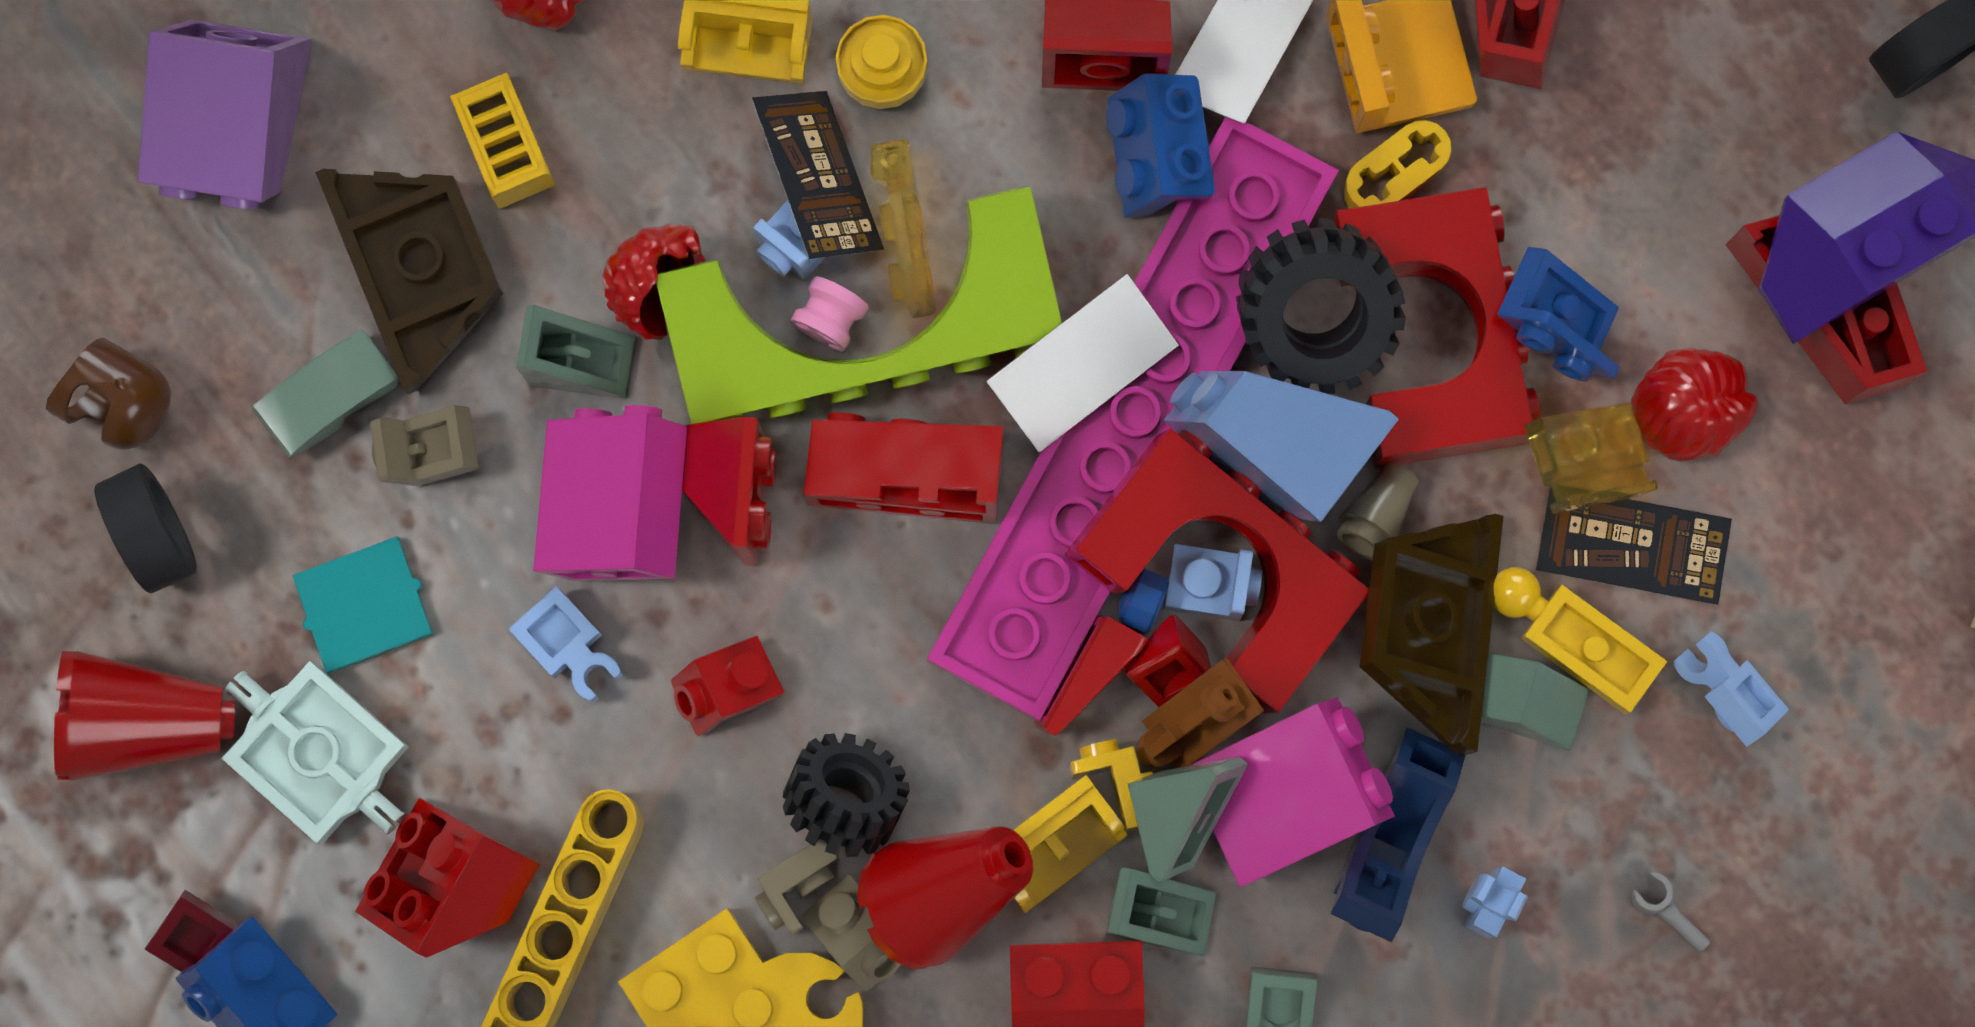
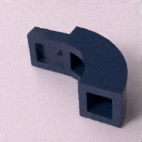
M1406 727L1383 773L1391 788L1393 800L1389 805L1395 817L1356 834L1334 890L1336 898L1330 914L1349 922L1358 930L1370 932L1392 943L1402 925L1414 881L1427 847L1447 805L1456 791L1465 756L1455 754L1445 744Z

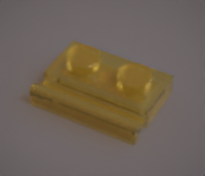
M1630 402L1541 417L1524 425L1543 485H1551L1556 499L1555 503L1550 504L1553 514L1640 497L1658 489L1656 480L1648 481L1643 464L1650 461Z

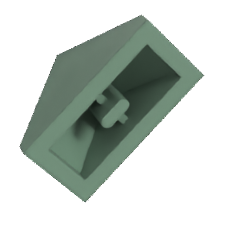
M526 305L516 368L530 387L625 398L635 336L537 305Z
M1488 653L1481 723L1570 751L1589 689L1540 662Z
M1237 756L1160 771L1128 783L1149 873L1153 878L1162 882L1194 867L1248 766L1246 761Z
M1121 867L1117 873L1105 935L1130 941H1142L1144 944L1204 956L1217 892L1170 879L1159 882L1149 873Z

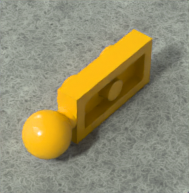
M1510 567L1497 574L1493 587L1495 597L1494 608L1506 617L1521 618L1526 616L1533 621L1521 639L1624 715L1631 713L1668 661L1565 586H1559L1550 599L1546 600L1541 596V588L1537 578L1530 571L1520 567Z

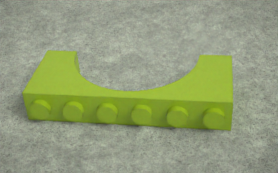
M1022 186L965 200L968 220L967 252L959 281L949 301L930 325L917 336L888 352L859 359L822 358L793 349L778 341L751 319L739 304L724 276L719 258L658 272L656 284L691 424L743 417V413L768 408L770 418L784 416L807 409L805 398L829 393L831 403L842 402L868 395L866 385L868 383L891 378L893 388H900L930 380L928 369L953 364L954 373H963L990 366V354L1014 349L1016 358L1062 324L1031 187Z

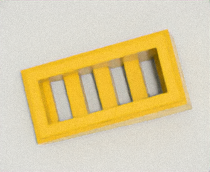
M507 72L450 96L482 176L498 209L556 185ZM503 93L506 100L505 104L474 117L472 116L469 109L470 106ZM512 115L515 123L481 137L479 128ZM516 136H521L523 143L490 157L487 151L488 148ZM529 155L532 163L500 177L498 176L497 168Z

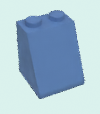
M1201 371L1199 375L1196 373L1189 375L1176 388L1170 398V403L1174 407L1163 421L1177 433L1181 430H1186L1203 441L1212 451L1208 459L1226 474L1231 470H1235L1250 479L1262 492L1258 499L1276 514L1280 510H1284L1298 519L1321 522L1399 419L1388 410L1247 371Z

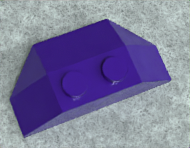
M1896 131L1789 193L1784 198L1771 243L1766 270L1763 272L1758 291L1792 344L1797 343L1975 238V160Z

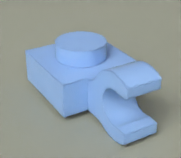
M1710 631L1696 643L1698 649L1706 656L1707 664L1700 662L1689 649L1679 655L1673 661V664L1679 675L1686 681L1693 684H1704L1712 689L1704 697L1715 709L1717 718L1724 727L1734 732L1744 745L1748 747L1765 735L1789 709L1748 660L1739 666L1729 654L1723 639Z
M1503 866L1492 869L1490 875L1480 873L1472 883L1462 904V908L1470 912L1463 927L1486 939L1496 938L1505 920L1516 921L1528 899L1527 895L1520 892L1526 878Z

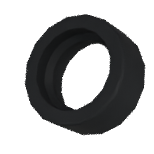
M1975 0L1944 1L1903 28L1872 53L1869 57V62L1895 98H1902L1917 90L1975 51Z
M141 463L96 484L94 489L95 498L107 531L124 564L144 591L152 594L196 573L197 564L194 552L182 523L167 494L147 466Z

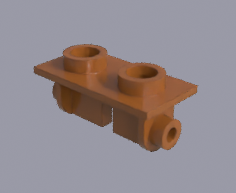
M1225 657L1142 720L1148 731L1140 737L1139 746L1136 749L1137 757L1147 767H1165L1169 763H1172L1175 768L1190 766L1264 710Z

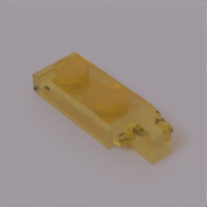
M908 139L872 144L870 175L877 184L888 191L889 203L879 205L882 230L886 242L895 240L898 263L888 264L889 282L895 302L904 300V304L912 318L934 315L937 308L911 145Z

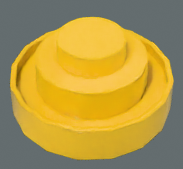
M888 15L865 17L850 26L840 39L836 53L839 81L847 94L861 105L876 109L898 107L912 99L924 84L928 69L925 43L916 29L901 18Z

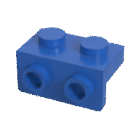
M1143 74L1107 98L1106 122L1108 131L1113 136L1117 164L1115 184L1122 198L1124 218H1146L1177 199L1205 200L1215 194L1199 80L1196 76Z
M1528 247L1497 315L1518 331L1516 339L1521 344L1554 358L1553 368L1561 374L1583 382H1587L1591 375L1610 379L1616 378L1620 366L1603 354L1600 349L1619 307L1549 250Z
M253 916L242 921L200 961L185 968L176 977V981L185 990L182 993V998L188 1008L203 1021H212L217 1027H325L338 1015Z

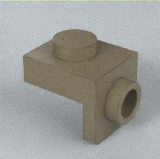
M452 405L406 420L382 417L370 422L373 441L372 458L381 482L418 487L479 469L470 407Z
M848 874L800 917L841 968L863 991H868L878 982L891 977L901 964L892 961L874 944L867 931L874 927L867 906L859 909L857 898L859 884Z

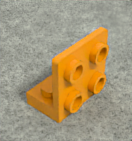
M1331 0L1326 20L1356 134L1469 109L1475 105L1477 96L1451 0H1386L1364 6L1362 0Z

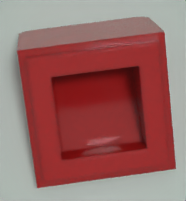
M1172 614L1150 636L1144 648L1125 667V672L1159 708L1207 672L1211 666L1204 644L1176 614Z

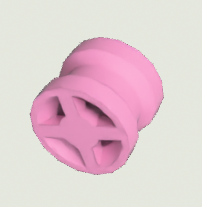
M816 276L808 287L810 293L808 302L805 307L795 310L790 323L803 334L822 345L845 352L851 341L849 335L850 328L854 321L864 318L869 306L864 300L848 289L828 279Z

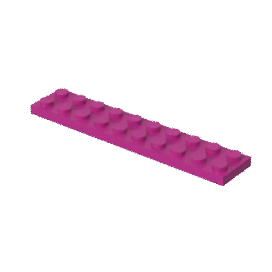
M1228 117L1224 118L1209 146L1215 194L1205 200H1179L1134 282L1179 346L1040 452L927 657L928 663L1035 721H1040L1042 716H1044L1089 633L1093 622L1111 593L1064 554L1158 434L1171 428L1163 420L1174 407L1170 403V398L1180 383L1192 373L1199 375L1201 371L1232 370L1246 344L1237 311L1236 296L1241 295L1238 285L1241 270L1249 271L1251 268L1248 259L1249 255L1256 246L1265 251L1270 246L1267 236L1277 229L1285 237L1294 233L1291 223L1304 219L1309 228L1338 174V169L1248 122L1243 124Z

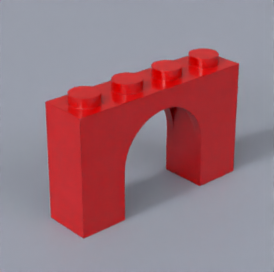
M1487 187L1337 210L1333 219L1336 227L1343 229L1347 223L1358 228L1364 239L1370 236L1379 245L1383 255L1387 257L1397 278L1407 276L1425 277L1436 280L1456 292L1471 312L1476 328V349L1470 366L1457 377L1440 384L1373 394L1369 397L1366 405L1388 410L1399 419L1372 454L1374 467L1381 468L1390 462L1400 465L1524 445L1534 434L1533 426L1540 424V406L1535 389L1533 387L1526 388L1521 364L1528 363V347L1516 339L1518 331L1497 315L1514 279V273L1510 265L1502 266L1498 243L1504 242V221L1499 205L1490 206ZM1340 280L1341 287L1350 285Z
M1170 428L1153 439L1064 555L1110 592L1117 594L1129 589L1166 539L1187 522L1201 520L1217 522L1241 534L1253 547L1260 560L1264 574V596L1255 620L1226 658L1263 708L1262 714L1279 713L1367 597L1369 588L1357 580L1361 572L1350 560L1333 550L1325 554L1310 542L1308 537L1311 535V531L1298 518L1284 510H1280L1276 514L1258 499L1262 492L1250 479L1235 470H1231L1226 474L1208 458L1212 451L1203 441L1186 430H1181L1177 434Z

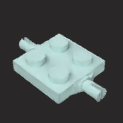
M309 661L287 686L273 692L271 695L249 677L245 671L238 673L234 679L251 693V696L233 682L228 683L225 692L233 696L252 713V716L248 721L244 734L222 759L314 842L323 845L347 817L360 810L379 826L386 835L390 834L397 826L379 811V808L394 822L401 823L406 814L401 812L383 796L378 789L381 787L385 774L405 753L409 746L320 667Z

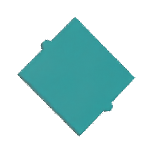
M398 536L292 575L307 617L303 621V627L312 632L327 674L434 635L419 594L423 589V583L413 577Z

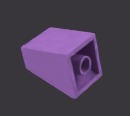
M194 19L149 31L138 182L159 186V194L170 198L194 199L197 198L198 192L219 195L221 205L238 209L258 208L259 202L279 194L308 65L311 38Z

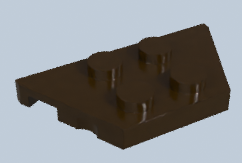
M321 169L315 173L402 388L407 394H411L423 385L503 295V291L454 176L422 174L419 177L412 178L404 177L396 172L374 171V175L340 174L336 169Z
M1496 513L1467 522L1451 523L1419 533L1412 532L1387 538L1374 544L1359 667L1451 751L1461 756L1478 752L1495 598L1493 587L1498 571L1504 517Z

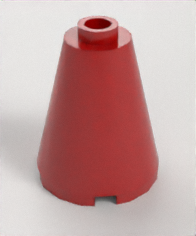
M62 651L56 691H61L58 712H55L54 770L55 775H58L57 780L73 781L217 753L221 750L222 739H234L236 701L223 700V687L80 651Z
M1003 826L895 841L872 854L860 872L857 892L859 909L867 906L874 926L867 931L874 944L892 961L910 969H925L929 966L942 965L953 959L1029 884L1033 874V859L1030 849L1023 838L1012 829Z

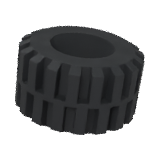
M1319 218L1318 228H1308L1305 219L1293 222L1291 224L1294 233L1283 237L1279 229L1268 235L1267 239L1270 246L1265 251L1256 246L1248 257L1251 264L1250 270H1241L1238 280L1241 295L1236 296V302L1246 342L1249 344L1256 362L1260 367L1266 365L1269 375L1273 379L1284 382L1288 378L1292 384L1308 389L1311 384H1318L1320 392L1326 394H1336L1335 383L1346 381L1349 390L1362 385L1358 376L1360 373L1368 369L1375 376L1384 368L1380 358L1383 352L1392 356L1395 354L1400 344L1395 331L1404 330L1406 316L1401 308V305L1405 304L1403 290L1379 245L1370 236L1364 239L1358 228L1346 223L1343 229H1338L1333 219ZM1320 278H1335L1355 288L1356 299L1352 311L1340 325L1329 331L1304 333L1290 327L1283 319L1288 300L1298 288L1307 282Z

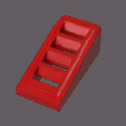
M1098 615L1044 716H1042L1040 721H1034L1035 727L1047 734L1057 736L1144 648L1148 639L1109 616Z

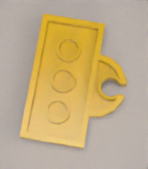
M728 908L618 981L647 1027H864V1002L861 992L848 996L842 1010L833 1018H821L809 1006V992L817 982L822 980H838L845 973L837 962L815 953H784L764 962Z

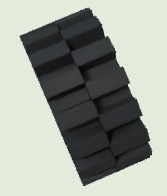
M835 733L824 734L821 743L817 738H814L808 742L806 749H802L783 790L782 798L786 799L782 806L785 816L794 815L790 825L796 833L804 828L809 830L805 841L812 846H815L818 840L821 839L827 842L825 849L827 853L836 855L839 847L844 846L847 857H858L861 848L869 855L876 852L880 844L884 846L888 842L908 802L909 782H902L906 772L902 765L890 767L894 756L889 751L885 750L881 755L874 753L873 751L877 743L866 739L862 747L855 744L856 735L845 733L841 743H839ZM828 786L846 789L860 798L863 803L846 800L835 794Z

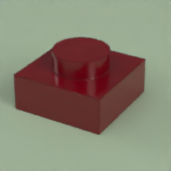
M184 890L144 950L182 972L185 968L200 961L240 923L187 890Z

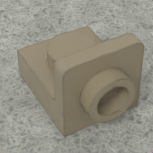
M819 839L815 846L808 845L757 878L764 891L754 898L774 930L786 925L789 932L795 935L805 928L786 894L796 889L800 897L803 898L834 878L829 867L840 859L837 854L825 852L827 842Z

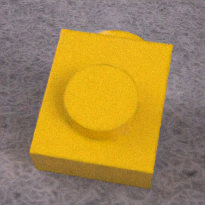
M1116 739L1079 748L1081 759L1072 761L1069 764L1072 779L1109 770L1122 823L1125 827L1124 830L1126 832L1138 830L1128 783L1152 775V771L1140 773L1134 746L1119 750Z

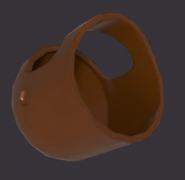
M99 338L84 349L55 386L47 399L46 410L67 424L75 423L82 418L95 419L104 424L101 434L102 442L112 448L126 450L141 446L158 431L170 407L171 389L164 375L153 365L109 340ZM81 385H88L89 388L73 406L68 407L76 388Z

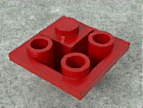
M739 417L686 425L687 438L682 492L744 565L757 566L758 549L769 550L771 541L772 512H767V502L763 501L764 487L775 486L777 449H772V437H765L758 418Z
M418 798L410 814L399 824L395 841L378 871L367 881L363 891V898L355 912L415 953L428 958L508 923L540 864L437 806Z

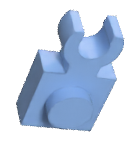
M557 586L509 628V631L553 678H556L569 667L572 670L574 689L581 697L591 703L599 699L587 683L588 675L593 669L605 668L617 680L624 676L621 667L613 658L604 653H593L589 649L602 634Z

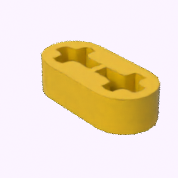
M1427 120L1414 121L1403 127L1351 168L1343 187L1344 201L1348 208L1409 199L1437 178L1444 170L1451 154V140L1448 134L1437 123ZM1414 139L1419 145L1430 141L1435 146L1430 157L1431 164L1423 158L1417 159L1407 168L1400 163L1406 159L1412 148L1410 140ZM1388 171L1394 177L1388 181L1382 192L1384 200L1380 201L1374 195L1368 196L1366 199L1359 195L1363 185L1361 177L1366 176L1368 180L1373 182Z

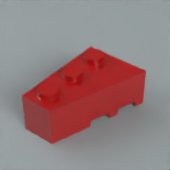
M1474 0L1480 76L1542 89L1565 0Z
M1779 215L1743 225L1725 244L1758 289L1763 272L1766 270ZM1898 284L1798 341L1844 404L1905 388L1928 372Z
M844 412L828 413L827 420H812L803 494L807 506L996 524L1003 459V426L928 424L920 420L903 418L892 419L891 422L865 421L866 418L864 416Z

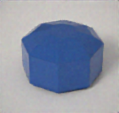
M1143 569L1129 589L1123 592L1118 610L1119 623L1139 634H1148L1166 595L1170 583L1167 581L1168 578Z

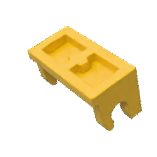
M684 0L678 36V49H682L681 68L684 70L804 85L813 25L810 1Z
M1087 775L1013 830L1026 842L1033 859L1032 878L1029 884L1014 898L1024 914L1128 836L1120 819Z

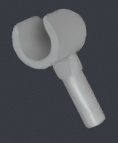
M1649 873L1647 877L1653 885L1660 888L1663 893V901L1660 904H1649L1644 901L1637 891L1633 890L1631 895L1633 906L1643 915H1659L1667 924L1670 923L1698 952H1702L1710 944V940L1672 902L1674 891L1668 878L1660 873Z

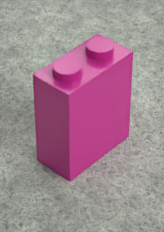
M646 405L624 406L623 415L612 416V413L606 410L579 408L574 410L573 418L547 420L533 572L571 581L675 579L687 426L663 419L662 409Z
M1339 697L1317 703L1192 764L1196 765L1237 756L1248 763L1244 774L1213 829L1239 888L1395 817L1389 805L1393 800L1389 783L1377 767H1371L1361 746V743L1364 741L1362 727L1353 711L1348 707L1342 706Z

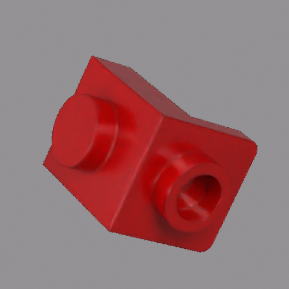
M758 636L694 659L671 679L676 707L681 716L690 722L697 736L710 732L727 719L775 701L785 693Z

